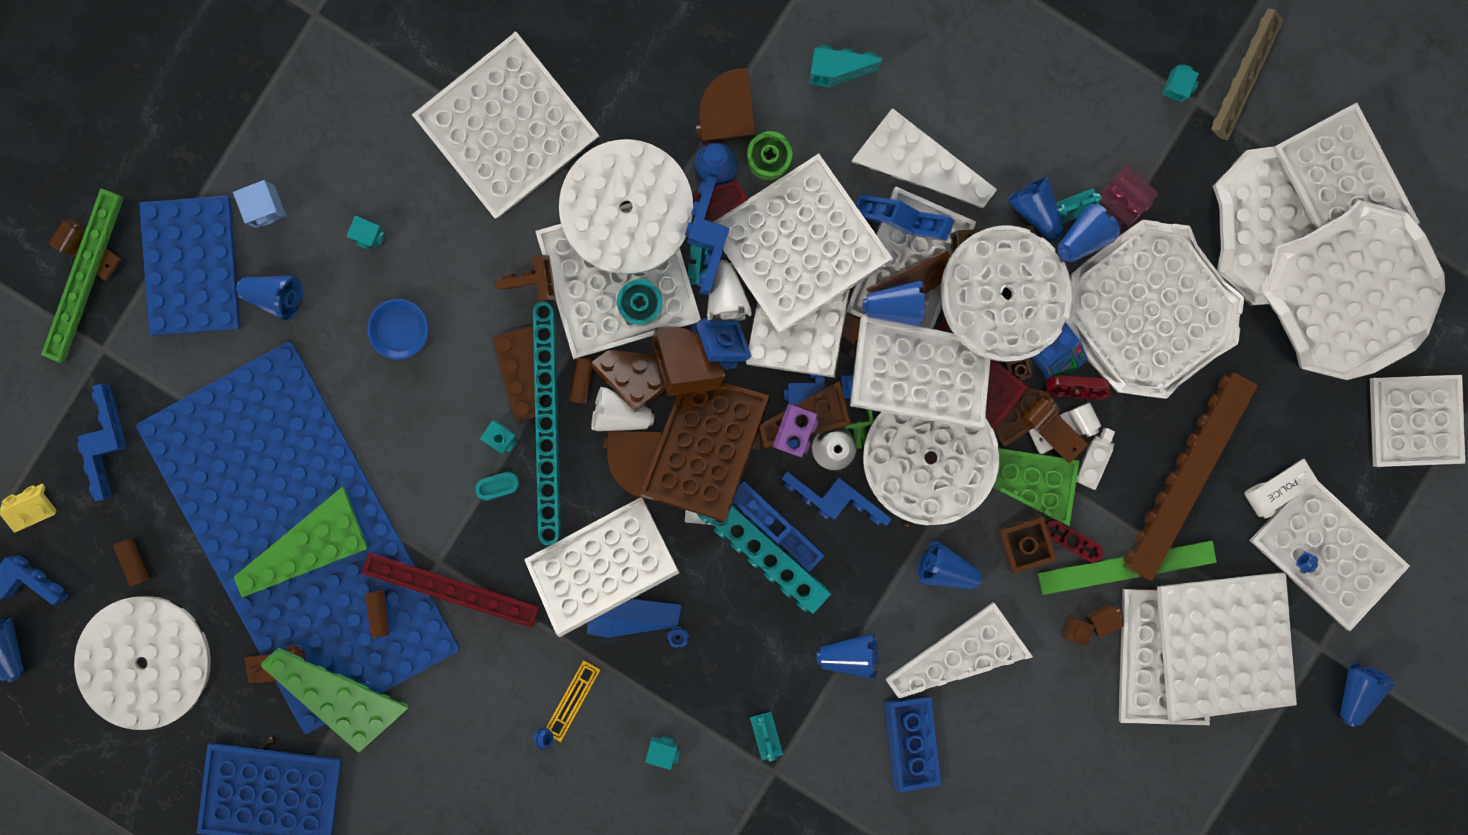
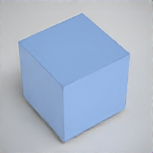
M265 180L233 192L244 223L255 228L266 226L286 216L275 185Z

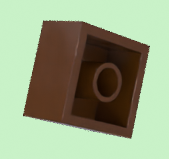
M1036 516L996 529L1010 572L1015 574L1057 561L1043 517Z

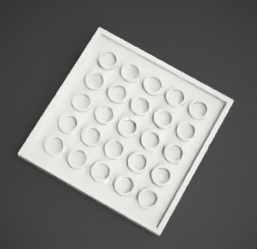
M517 32L513 33L412 114L496 220L600 138L598 133Z
M817 154L713 222L730 228L723 251L779 334L893 261L887 249L820 154Z
M632 203L620 206V210L623 213H629L633 208ZM561 224L535 231L542 255H550L556 302L573 359L651 337L654 334L655 328H681L701 320L680 248L667 261L652 270L634 274H616L601 270L582 258L568 241ZM635 279H643L653 283L663 298L661 315L654 323L647 326L630 324L621 316L617 307V296L620 289ZM640 297L639 301L635 300L634 302L638 309L646 305L643 297Z
M1279 572L1157 586L1168 720L1178 721L1297 705L1286 573Z

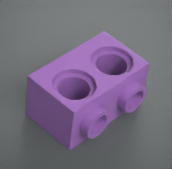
M788 404L773 447L802 457L803 453L806 454L809 449L810 441L808 439L810 433L814 432L817 427V414ZM802 414L805 416L806 422L802 427H798L796 418ZM792 436H796L798 439V444L795 448L788 446V440Z

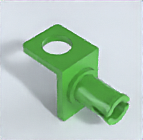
M866 409L868 419L850 422L851 425L843 426L844 429H853L856 449L862 448V445L865 446L867 438L866 427L874 423L872 410Z

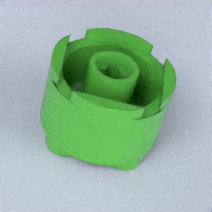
M766 131L756 136L750 142L747 162L750 171L755 176L763 180H775L781 178L788 171L792 160V149L782 134ZM768 152H772L775 158L767 160L765 155H768Z

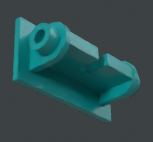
M1093 188L1056 202L1061 223L1063 224L1078 218L1082 211L1091 204L1100 205L1099 202L1102 201L1100 194H1096Z
M691 245L689 260L697 261L696 264H689L687 274L691 285H697L701 273H706L707 265H704L707 252L712 253L710 250Z
M772 712L750 717L761 759L774 761L777 759V756L783 755Z

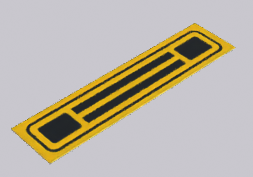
M584 660L546 727L552 731L554 739L560 742L600 672L599 668Z

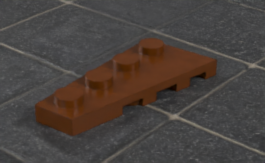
M943 250L866 288L869 294L922 281L923 287H919L920 293L926 295L930 290L935 289L942 283L944 270L950 259V254L948 250Z
M533 326L492 337L516 423L535 418Z
M840 381L831 384L794 405L817 414L818 424L815 431L811 432L810 435L851 425ZM785 411L759 425L764 448L773 446ZM801 414L797 416L796 424L798 427H802L806 419ZM792 436L788 441L796 440L797 437Z

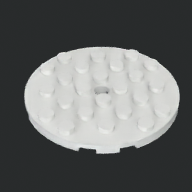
M637 140L610 141L586 152L568 172L559 198L561 225L572 247L593 266L616 274L646 272L667 261L679 250L685 241L688 222L692 223L693 218L691 214L693 209L692 192L680 166L660 148ZM624 201H630L633 205L629 213H623L620 210V204Z
M996 226L975 233L961 243L954 251L946 265L942 278V308L952 332L969 350L990 360L1011 362L1027 359L1039 354L1058 338L1066 318L1069 317L1072 288L1064 261L1061 262L1055 252L1056 249L1043 237H1038L1025 228ZM1004 288H1008L1011 291V298L1009 300H1006L1001 295Z
M881 412L868 432L864 446L863 461L866 478L873 493L889 511L909 522L922 525H938L961 519L974 511L986 499L997 477L999 452L995 433L986 418L984 428L976 429ZM929 451H933L937 455V461L934 464L925 462V454Z
M153 596L126 598L114 602L99 611L84 628L78 640L74 661L77 684L89 706L108 722L133 730H148L165 726L179 719L193 708L207 685L211 658L204 632H201L192 615L185 609L170 603L169 600ZM140 657H144L147 660L148 664L145 669L141 668L137 663Z

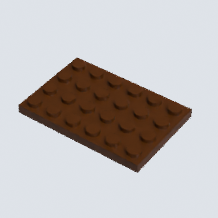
M723 382L718 390L677 395L640 495L726 522L755 443L759 425L762 423L769 404L770 396Z

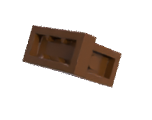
M550 255L533 256L535 270L522 272L523 276L515 277V274L502 275V280L494 281L495 289L506 290L537 285L539 301L556 300Z

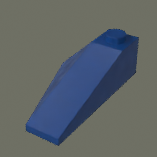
M634 597L589 621L587 634L609 638L673 628L678 626L681 604Z

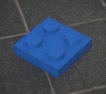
M699 320L696 324L708 361H747L751 358V353L738 320Z

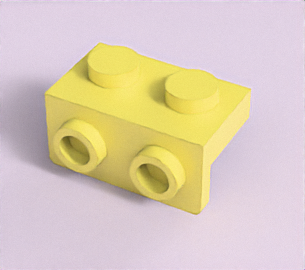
M44 484L36 487L30 486L23 493L16 496L10 495L2 501L0 515L14 533L55 515V507L44 494L46 488Z

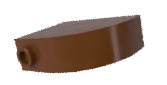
M748 68L735 69L723 73L713 80L705 90L699 108L700 125H696L697 139L702 138V145L713 142L721 143L755 138Z
M679 327L655 328L652 343L668 396L720 389L722 381L725 379L724 368L720 367L719 361H708L698 334Z
M608 431V435H604V448L607 449L608 464L613 477L627 492L637 497L645 498L640 495L663 432Z

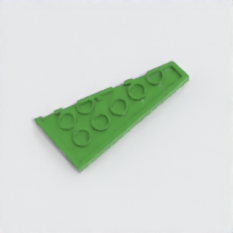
M998 448L999 467L993 488L1070 526L1079 460H1073L1069 464L1064 458Z
M345 486L341 487L234 576L241 597L248 596L368 549Z
M281 648L276 649L261 664L263 669L358 753L408 709V704L399 703L390 699V696L376 693L365 685L340 674L326 671V668L308 663L303 658Z

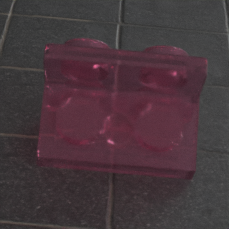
M1125 165L1099 193L1102 198L1101 203L1126 226H1130L1141 213L1148 211L1153 205L1152 201L1158 196V193L1128 165Z

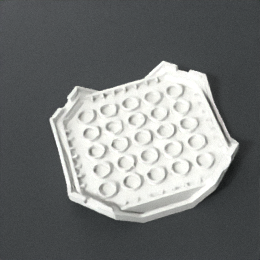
M1273 147L1245 151L1233 163L1234 165L1213 185L1220 210L1221 253L1217 272L1225 282L1244 296V300L1250 306L1269 304L1261 290L1266 276H1269L1276 246L1305 237L1316 230Z
M1358 200L1344 215L1305 237L1276 246L1269 276H1266L1261 290L1265 299L1276 312L1296 351L1299 367L1349 380L1375 373L1414 352L1429 335L1443 298L1445 277L1426 235L1407 212Z
M1141 220L1122 233L1114 243L1102 248L1070 274L1072 302L1069 317L1066 318L1065 323L1069 325L1081 341L1089 359L1088 361L1103 379H1107L1110 386L1118 393L1167 399L1180 384L1214 358L1238 345L1240 333L1239 319L1243 311L1244 296L1225 282L1198 247L1190 226Z

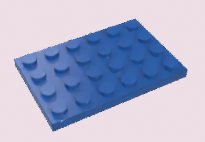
M219 196L140 202L149 335L241 329L239 298L236 291L237 272L231 197Z
M214 743L208 744L197 834L333 835L342 759Z

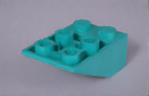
M820 45L819 48L815 47L808 84L833 87L877 72L882 57H877V54L872 52H865L863 55L856 54L851 49L837 51L833 50L831 46Z

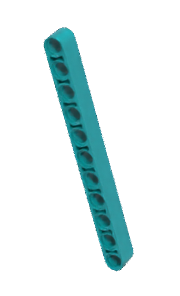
M539 302L533 309L538 537L544 545H552L561 536L556 312L554 307L547 302ZM548 307L550 309L549 316L544 319L539 316L540 309ZM543 329H549L550 338L546 341H542L539 336ZM544 351H549L551 354V359L547 363H543L540 360V355ZM544 373L551 375L552 379L548 385L541 383L540 379ZM545 395H549L552 398V404L547 408L541 404V399ZM545 417H549L553 423L549 430L542 427V420ZM546 439L553 443V449L550 452H546L542 448V443ZM545 462L552 463L554 469L551 474H546L543 471V464ZM546 484L553 486L554 493L552 496L544 494L543 487ZM546 506L554 509L555 514L553 518H547L544 515ZM549 528L555 532L554 540L545 538L544 532L546 529Z

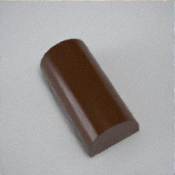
M576 359L569 401L587 404L593 373L591 363L594 360Z
M133 538L113 546L129 586H135L150 580Z
M384 590L367 592L365 598L371 637L378 638L390 635Z

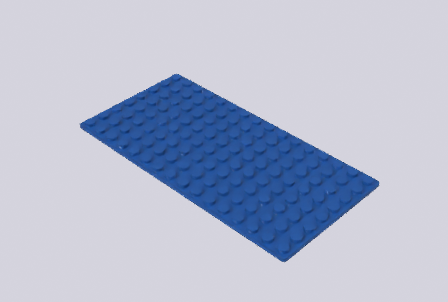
M286 342L137 424L136 428L261 655L272 654L278 648L286 651L285 647L299 645V648L305 649L308 663L326 668V671L340 674L381 694L459 650V645L432 596L361 574L369 552L412 566L415 565L292 342ZM345 486L368 549L248 596L241 597L234 576L341 487ZM384 590L390 635L372 638L365 595L369 591ZM275 681L305 734L326 724L283 685Z

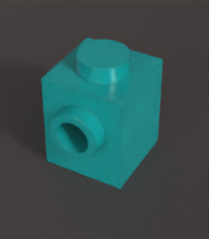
M1177 65L1171 70L1162 95L1179 102H1184L1189 98L1190 94L1195 92L1199 83L1196 81L1199 73L1193 71V68L1188 65Z
M354 216L347 237L356 240V245L369 250V247L377 249V246L381 245L385 238V233H383L385 228Z
M493 420L480 440L501 454H505L507 451L511 452L516 446L517 441L515 439L518 435L496 420Z
M652 736L645 763L671 770L672 764H677L679 759L678 743H674V739L662 736L660 739Z

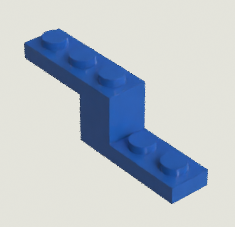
M708 175L706 182L701 181L698 190L701 198L699 202L695 201L691 212L692 215H695L693 223L688 222L685 235L689 236L688 244L712 251V253L707 252L704 265H707L706 273H701L697 286H701L699 293L707 296L710 293L730 229L704 220L717 179Z
M860 195L856 203V207L865 220L885 223L904 234L947 241L955 219L949 216L920 212L899 200Z
M810 374V379H814V383H788V388H784V401H788L789 405L794 406L823 390L825 376ZM797 439L788 441V446L795 448L797 446Z
M110 384L92 386V398L99 411L98 421L104 430L78 436V450L83 455V469L89 478V492L94 501L113 498L101 455L127 449Z
M787 471L781 477L784 480L783 486L792 493L795 489L802 494L800 499L809 506L812 503L818 506L820 509L817 512L827 520L829 517L835 520L850 499H852L851 505L860 512L864 509L871 514L869 519L878 526L881 523L887 526L891 521L889 516L838 477L822 497H819Z
M745 481L739 485L733 502L810 572L824 555Z
M19 555L5 557L0 564V599L12 597L22 583H25L53 606L61 604L67 599L68 595L63 592L64 589L60 585L51 583L46 579V575L42 571L33 569L28 565L29 562L24 557Z

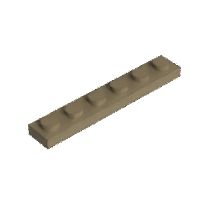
M1267 9L1264 17L1260 20L1259 28L1250 42L1246 56L1242 59L1239 71L1232 80L1231 88L1222 102L1218 116L1213 121L1211 130L1220 139H1229L1284 20L1276 9Z

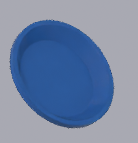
M391 299L381 303L374 309L368 321L367 333L371 345L378 353L390 359L401 360L414 356L423 348L428 338L429 326L424 312L416 304L404 299Z

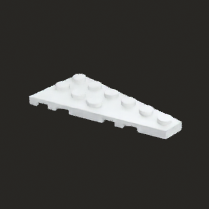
M893 108L851 161L852 163L889 174L897 179L957 198V200L983 208L997 191L991 184Z
M992 602L885 678V680L897 697L902 698L925 691V689L934 686H941L947 684V682L964 679L990 671L999 666L1009 665L1022 659H1029L1033 656L995 603Z

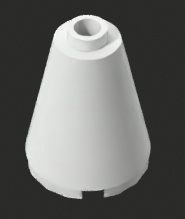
M720 260L709 293L708 320L742 321L745 319L746 314L749 317L751 316L750 305L733 264L728 263V260Z
M600 387L595 401L596 409L593 411L591 429L596 431L647 430L649 426L652 427L655 414L651 413V408L643 406L637 412H634L615 391L606 387Z
M842 427L818 433L812 445L813 456L818 464L826 469H843L855 457L854 437L848 430ZM836 445H840L841 447L840 452L838 454L834 452V447Z

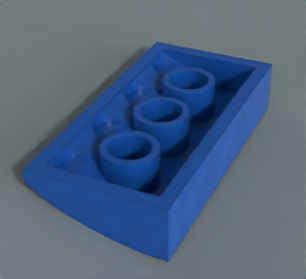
M927 696L884 701L894 789L898 792H906L941 785L932 698Z

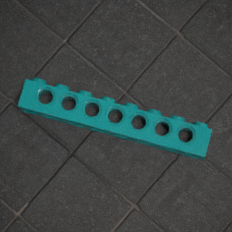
M732 504L726 522L700 514L697 515L704 523L710 522L716 527L714 531L721 538L727 537L732 541L730 545L738 553L743 551L748 556L747 560L755 568L760 566L765 571L764 576L772 583L777 581L782 586L780 590L786 596L796 598L798 600L796 604L803 611L807 612L809 610L814 614L831 595L827 587L745 516L734 504ZM734 525H741L744 531L740 535H734L731 532V528ZM751 540L760 542V547L756 550L749 549L747 545ZM770 554L777 558L776 562L771 565L764 562L765 557ZM789 569L793 572V575L789 579H783L781 577L782 571ZM801 584H806L809 586V591L801 594L797 591L798 587Z

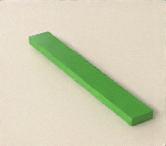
M100 188L41 353L42 356L56 362L65 363L124 199V197Z
M1209 540L1171 547L1156 574L1217 563L1213 541ZM1124 556L1037 572L1042 595L1140 576L1123 567L1125 563L1123 561Z

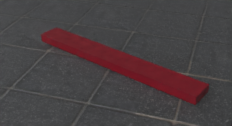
M371 552L368 553L361 573L533 628L540 607Z

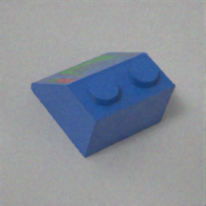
M1067 323L1063 325L1062 332L1051 345L1047 346L1039 354L1030 357L1047 379L1052 376H1068L1089 360L1081 341Z

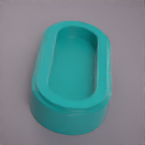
M504 472L481 479L475 487L476 495L480 499L487 501L511 494L518 489L519 478L513 472Z

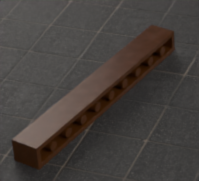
M1235 372L1222 376L1218 382L1219 389L1216 395L1213 394L1207 403L1209 407L1206 413L1202 414L1197 421V430L1189 436L1186 442L1188 446L1185 452H1182L1176 460L1177 467L1166 478L1165 483L1167 485L1164 491L1157 495L1153 511L1146 515L1144 528L1136 534L1132 550H1128L1123 558L1125 562L1124 568L1145 580L1153 581L1258 385Z

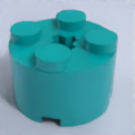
M635 279L620 289L617 296V307L621 316L630 324L647 326L654 323L661 315L663 298L653 283L643 279ZM640 297H643L646 305L638 309L634 302L635 300L639 301Z

